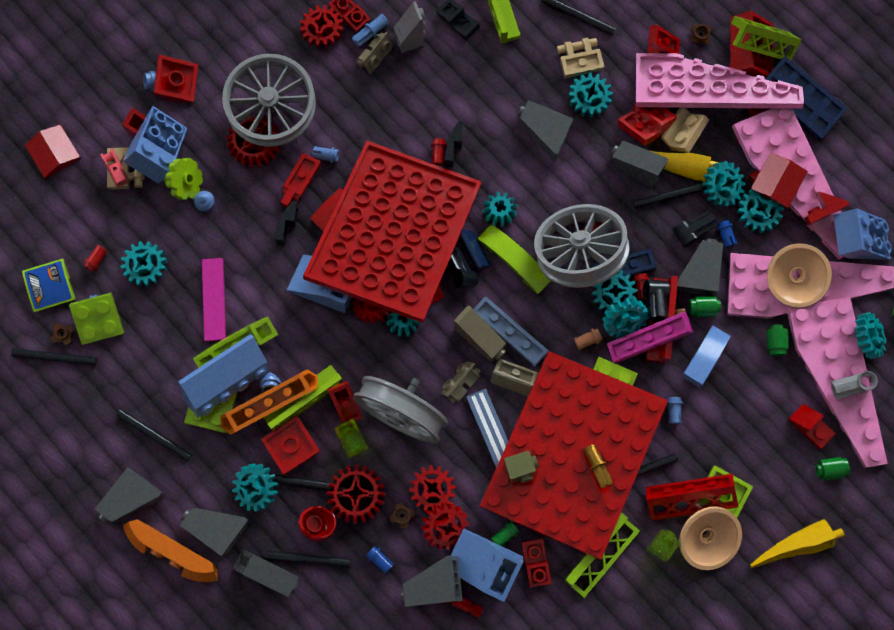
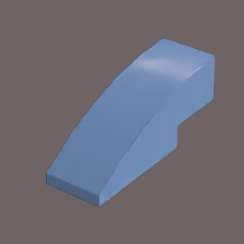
M712 325L681 377L700 388L731 336Z

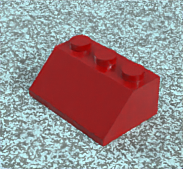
M753 11L736 15L740 18L773 27V23ZM734 16L730 17V68L745 71L746 75L754 77L760 75L766 78L774 69V57L734 46L733 42L740 29L731 24ZM746 32L742 43L750 39L749 33ZM763 37L756 41L757 46L764 43ZM774 43L770 45V50L774 49Z

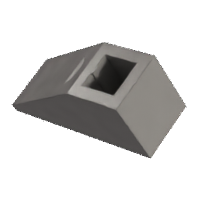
M416 1L410 5L394 26V35L401 53L424 45V37H426L424 20L426 18L422 7L418 8Z

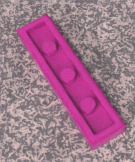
M202 259L204 341L217 342L226 338L224 259Z
M682 312L609 342L607 346L613 363L617 364L691 334L693 330L687 313Z

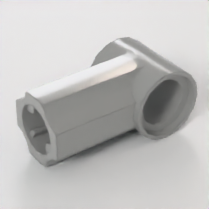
M864 371L860 374L831 381V390L837 400L874 389L877 386L878 379L873 372ZM862 377H867L869 379V387H864L862 385Z

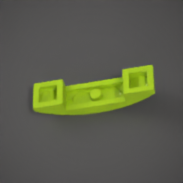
M492 224L477 238L491 253L494 252L513 269L537 295L551 282L543 274L539 264L522 247Z
M267 316L224 338L194 357L193 360L199 368L250 334L258 345H262L276 337L278 333Z

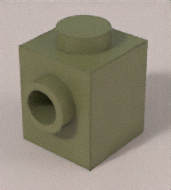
M529 451L504 458L511 483L517 481L525 483L533 480V476H536V469L539 468L536 456H531Z

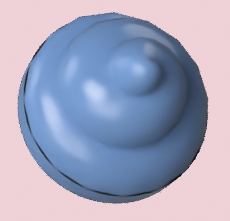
M155 71L144 73L143 83L145 90L154 91Z
M200 191L194 197V205L200 211H209L215 204L214 196L208 191Z
M272 372L267 373L260 380V388L263 393L281 384V380Z

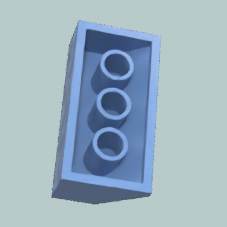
M250 334L178 381L182 398L197 418L207 415L219 403L227 402L231 395L237 391L245 390L249 383L255 379L263 378L268 371V364L254 337Z

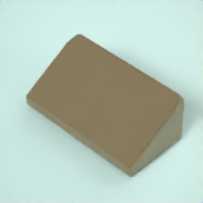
M500 359L497 361L490 382L529 396L538 372Z

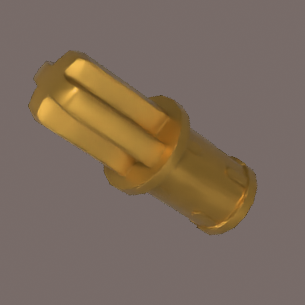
M596 444L586 447L583 451L591 465L590 470L594 471L600 487L607 488L611 486L613 481L606 468L607 463L603 461Z

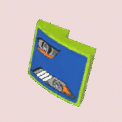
M63 258L22 271L34 312L76 299Z

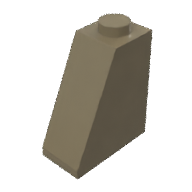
M469 305L454 320V331L491 363L495 359L497 361L500 360L506 353L504 350L506 342Z

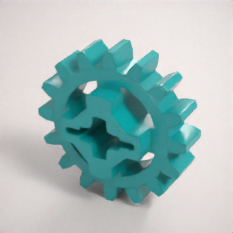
M589 73L587 78L582 74L580 81L575 78L574 85H570V93L568 94V98L572 99L570 106H576L574 111L578 112L581 110V116L589 113L590 118H592L593 113L600 116L601 110L606 112L607 105L610 106L612 102L610 98L613 96V92L609 91L611 84L605 85L607 79L599 80V74L594 78L591 73ZM593 90V95L588 100L589 93L591 94V91Z
M723 161L714 163L713 167L707 168L709 174L703 176L707 179V182L702 183V185L707 186L704 194L709 193V201L714 200V205L724 207L734 205L735 201L741 199L739 194L745 192L741 189V186L746 184L741 182L744 174L739 175V167L734 168V163Z
M752 190L748 192V195L744 194L742 196L743 201L738 203V206L741 208L738 209L737 214L742 215L739 221L746 222L744 228L751 226V232L759 229V232L763 233L765 228L769 232L772 230V226L776 227L779 224L778 220H781L783 217L780 213L784 210V207L778 206V203ZM750 202L751 209L747 211V205ZM771 210H773V217H772V219H770V217H771L770 211H771Z
M139 241L138 247L132 244L131 251H124L127 257H121V260L125 263L121 265V269L125 271L123 275L129 278L132 284L136 281L138 287H141L143 282L147 287L150 286V281L157 284L156 278L164 277L161 271H167L166 266L163 265L168 262L163 257L165 253L163 250L159 251V247L156 244L152 247L150 241H147L146 246L141 241ZM155 257H157V267L154 265ZM133 261L134 267L131 270V262ZM142 262L148 263L146 266L141 265Z
M620 270L618 274L609 279L607 288L601 289L604 282L592 286L596 289V291L591 292L592 296H596L593 303L599 302L600 304L598 310L605 308V311H610V305L616 306L617 301H620V298L627 296L629 301L636 298L632 295L637 292V289L632 288L635 281L629 282V274L624 277L622 276L623 270ZM619 280H620L621 282H623L626 287H623V286L619 283ZM614 288L615 291H618V292H621V293H618V294L614 297V294H613V293H610L609 291ZM602 298H606L609 301L610 305L607 304Z
M625 298L622 303L618 300L616 306L610 305L611 310L605 311L606 317L602 318L606 332L618 339L621 335L624 337L641 330V326H646L645 320L649 319V312L641 300L637 302L636 298H633L631 301Z
M867 312L858 315L857 320H855L857 325L855 327V334L858 340L857 344L862 349V353H866V357H870V359L883 356V352L886 351L884 347L886 337L881 322L879 323L878 318L875 319L874 313Z
M254 463L241 467L242 472L235 474L238 480L232 481L236 485L232 492H237L238 494L234 499L241 500L240 507L247 506V511H260L268 508L269 503L275 501L272 495L278 494L274 490L278 483L272 480L275 478V474L269 475L270 468L263 469V464L256 465Z

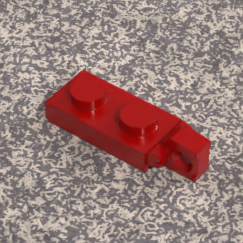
M302 153L283 185L281 193L284 194V197L280 202L282 207L287 208L292 201L298 202L302 198L319 170L321 161Z

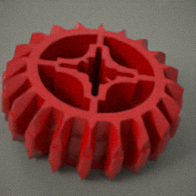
M256 113L254 118L250 115L247 117L248 119L240 121L239 124L249 130L258 114ZM263 116L254 133L261 135L268 133L267 116ZM272 120V135L281 133L278 132V125H274ZM233 128L228 130L231 135L226 137L227 141H229L227 148L231 149L229 151L230 155L235 156L236 162L241 161L242 166H246L249 162L250 168H253L255 163L261 168V162L265 161V164L269 165L268 159L275 160L274 153H280L279 146H258L246 140L240 149L238 146L240 136Z
M358 464L355 465V471H352L351 467L347 466L348 473L344 474L343 470L340 469L339 473L342 477L339 479L333 475L332 478L337 483L328 484L330 488L334 489V491L327 492V496L334 497L328 500V504H336L331 510L332 512L340 510L337 515L339 519L345 514V522L347 523L351 517H353L354 524L358 523V517H361L362 522L365 523V515L368 514L373 519L374 516L371 511L374 510L379 513L380 509L376 505H384V501L379 500V497H385L386 493L379 492V490L385 488L384 484H376L381 480V477L377 476L373 479L375 471L371 470L367 474V466L363 467L362 472L359 471ZM360 477L367 479L373 485L374 491L362 489ZM353 478L352 486L349 489L339 490L346 480ZM357 484L358 491L363 494L359 495L355 501L354 497L350 496V494L355 492ZM339 497L352 501V511L345 509L340 504ZM373 498L372 503L366 509L359 511L362 500Z

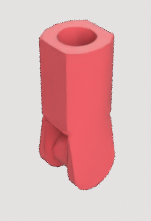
M110 149L111 152L100 155L115 185L121 187L127 184L129 179L114 150ZM115 159V163L111 165L108 164V162Z

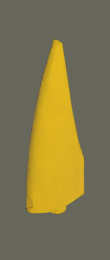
M651 151L668 159L664 170L702 182L706 181L703 176L708 174L707 168L713 167L714 163H719L710 161L711 157L694 153Z
M823 519L778 542L757 558L750 566L754 568L784 558L818 553L834 547L836 539L845 536L842 528L832 531L827 521Z

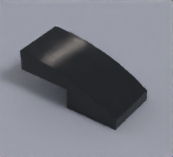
M447 0L436 10L439 17L466 41L480 28L479 22L466 14L464 8L453 0Z
M462 122L456 124L448 140L445 167H453L454 148H462Z
M292 201L280 218L274 238L277 245L285 246L288 226L296 227L299 210L297 201Z

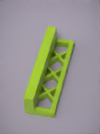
M487 0L501 44L520 39L521 35L510 1Z
M734 16L731 24L740 29L733 45L742 49L778 59H783L786 56L789 60H792L801 42L800 38L790 32ZM746 32L749 33L750 39L742 43ZM763 37L764 43L757 46L756 41ZM776 42L777 47L770 50V45ZM791 45L787 54L784 55L783 49Z
M332 365L317 374V389L263 417L272 431L329 394L328 389L344 383Z
M623 513L620 514L609 542H616L617 552L614 555L605 556L604 552L602 557L603 569L600 572H591L590 564L596 558L586 554L564 580L583 598L587 596L640 532L627 520L628 517ZM623 524L633 531L627 539H619L618 530ZM625 541L623 545L620 547L619 542ZM605 558H611L606 564ZM588 575L589 586L583 591L575 582L580 576ZM591 575H597L592 581Z

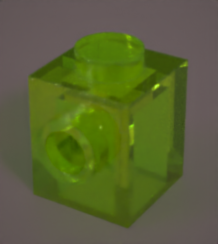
M354 419L334 428L348 458L359 455L368 449Z
M661 529L646 549L665 562L670 559L681 542L676 539L677 536L670 530Z

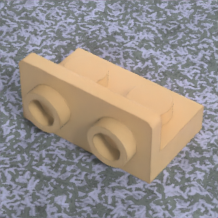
M679 108L675 114L677 116L676 121L664 132L661 139L670 150L689 153L709 119L706 115L692 114L686 108Z

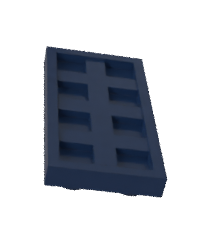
M786 56L765 78V80L778 82L779 80L803 87V109H793L798 122L819 140L825 136L848 109Z

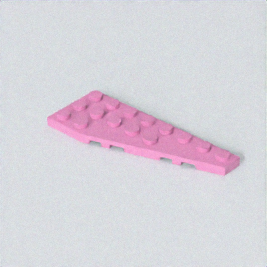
M636 53V107L803 109L804 98L803 87L779 80L778 82L765 80L764 76L757 75V77L746 75L745 71L719 64L702 63V60L696 58L694 60L686 59L684 55L677 53Z
M772 108L732 126L749 164L759 172L770 152L790 159L808 171L789 206L798 217L801 216L804 220L809 215V210L818 206L822 209L816 197L818 192L834 196L793 109ZM834 214L808 226L811 231L814 230L822 239L823 244L838 260L844 258L838 253Z
M729 254L726 315L763 319L787 315L786 308L791 306L776 299L767 283V269L773 256ZM829 261L832 271L831 283L826 294L817 302L845 297L855 299L869 294L893 290L894 267ZM796 270L793 272V277L797 278L799 272Z
M845 297L821 301L806 307L786 308L795 350L801 356L807 371L811 373L817 383V388L832 414H835L840 423L839 426L846 433L863 467L888 464L872 391L836 400L831 390V381L867 371L862 349L857 344L858 340L855 334V327L857 325L855 323L851 298ZM867 377L861 378L862 385L869 387V379Z

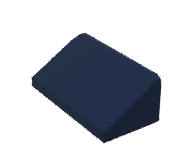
M462 230L459 239L476 271L479 273L491 267V263L474 232Z

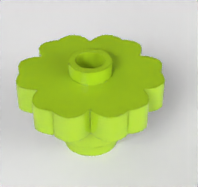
M191 158L174 159L169 164L170 172L166 173L164 178L166 186L171 188V195L179 200L193 199L200 192L199 185L203 183L202 171L197 169V162Z

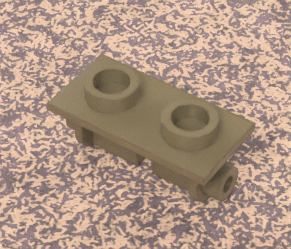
M388 32L377 34L368 45L372 50L365 49L360 57L357 58V65L361 68L365 67L370 75L395 45Z
M472 362L462 363L457 368V374L453 379H449L443 385V391L440 394L446 397L449 396L448 400L453 404L459 402L467 392L462 385L465 383L468 387H471L480 377L479 373L481 371Z

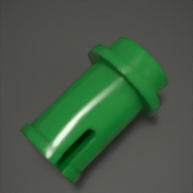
M512 522L506 523V527L491 538L496 544L504 546L514 536L518 537L517 534L520 531Z

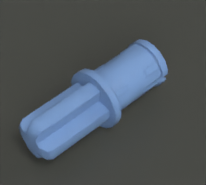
M380 14L370 24L366 23L365 28L352 37L355 45L360 47L371 37H376V33L389 24L388 19L383 14Z

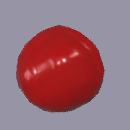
M313 506L300 514L298 522L300 531L309 540L323 542L333 535L336 529V518L330 510L322 506Z

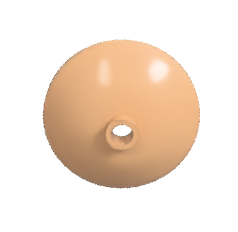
M791 244L782 248L773 256L767 269V283L771 293L780 302L791 307H806L819 301L828 291L832 279L831 266L826 256L819 249L808 244ZM797 270L799 272V276L797 278H794L793 272Z
M707 507L697 511L686 521L681 530L679 538L681 554L690 565L701 570H713L724 566L736 555L741 545L742 528L740 522L730 511L721 507Z

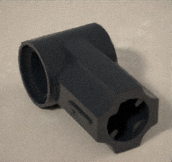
M706 211L690 221L686 220L680 223L672 231L682 246L687 247L697 241L701 235L714 229L717 223L713 214Z
M455 247L448 263L452 272L451 283L456 288H474L479 281L478 273L474 269H470L461 248Z
M647 279L643 284V296L647 298L648 317L652 322L658 323L668 318L667 298L670 292L668 281Z

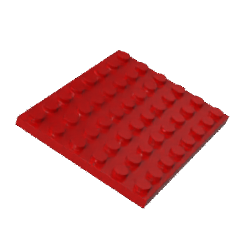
M366 141L303 274V279L424 323L482 182Z
M548 351L480 503V507L601 560L668 400ZM596 444L603 461L607 463L606 468L613 481V484L607 488L600 487L594 471L590 470L591 465L583 451L590 445ZM525 451H529L531 456L535 455L539 468L536 469V476H533V480L525 483L520 481L511 483L504 458Z

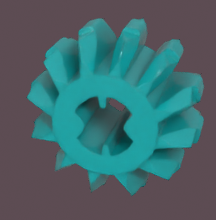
M497 191L496 197L489 195V201H484L483 203L485 208L482 213L487 215V222L493 220V226L500 222V226L504 227L505 221L511 224V218H516L517 216L515 210H517L518 206L513 204V197L507 199V192L502 197ZM499 207H503V210H501V212L497 211Z
M390 313V316L386 315L390 319L386 321L387 326H392L390 332L394 333L398 330V337H401L403 332L406 333L407 337H410L409 330L416 333L417 328L415 326H421L420 322L408 319L407 317H405L407 322L403 323L401 315L396 313Z

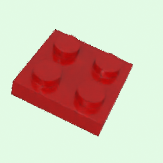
M295 416L261 438L284 476L321 452L298 416Z

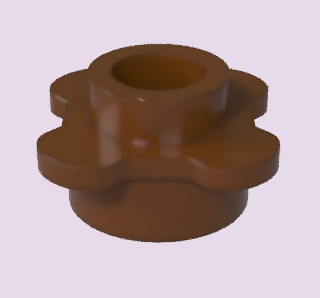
M705 24L693 25L691 28L693 32L691 42L694 44L698 42L709 44L711 41L709 37L711 32L710 26Z
M56 323L53 326L54 334L51 336V341L54 344L59 342L69 345L72 342L74 327L72 325L64 326Z
M398 503L395 505L396 509L389 519L392 523L396 522L401 528L406 529L409 527L410 519L415 516V512L413 509L404 507L402 503Z

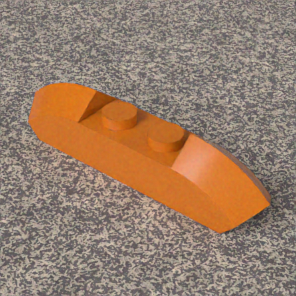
M305 370L220 416L221 428L231 435L317 389L318 375Z
M138 519L123 524L129 541L141 553L145 554L151 548L150 553L160 559L163 556L170 559L169 564L179 570L181 567H184L181 576L196 582L218 581L216 564Z

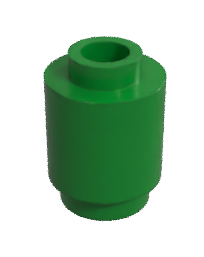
M716 296L694 297V299H689L690 316H695L696 318L716 317L717 313L721 312V302L717 300Z
M771 325L770 329L766 330L767 351L770 352V356L787 355V350H789L788 329L783 328V325Z
M835 457L819 460L818 465H815L817 477L821 478L822 481L845 478V476L850 474V466L846 458Z

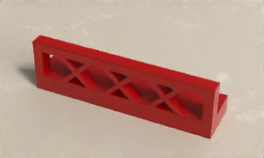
M671 276L668 280L653 278L652 280L668 281L670 286L667 298L668 318L675 316L678 276ZM648 320V326L656 323ZM672 341L646 351L645 361L666 364L671 359Z
M733 473L646 487V499L651 521L692 515L707 507H721L724 509L739 507ZM732 494L733 501L723 502L719 500L722 495ZM701 498L710 500L707 505L697 503ZM682 501L689 504L686 508L682 509L675 506L678 502ZM663 505L667 508L663 512L655 513L653 506Z

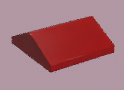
M159 54L153 94L170 102L193 103L198 64Z
M61 125L39 131L25 144L45 179L81 159Z
M770 152L750 190L788 209L808 171L792 160Z

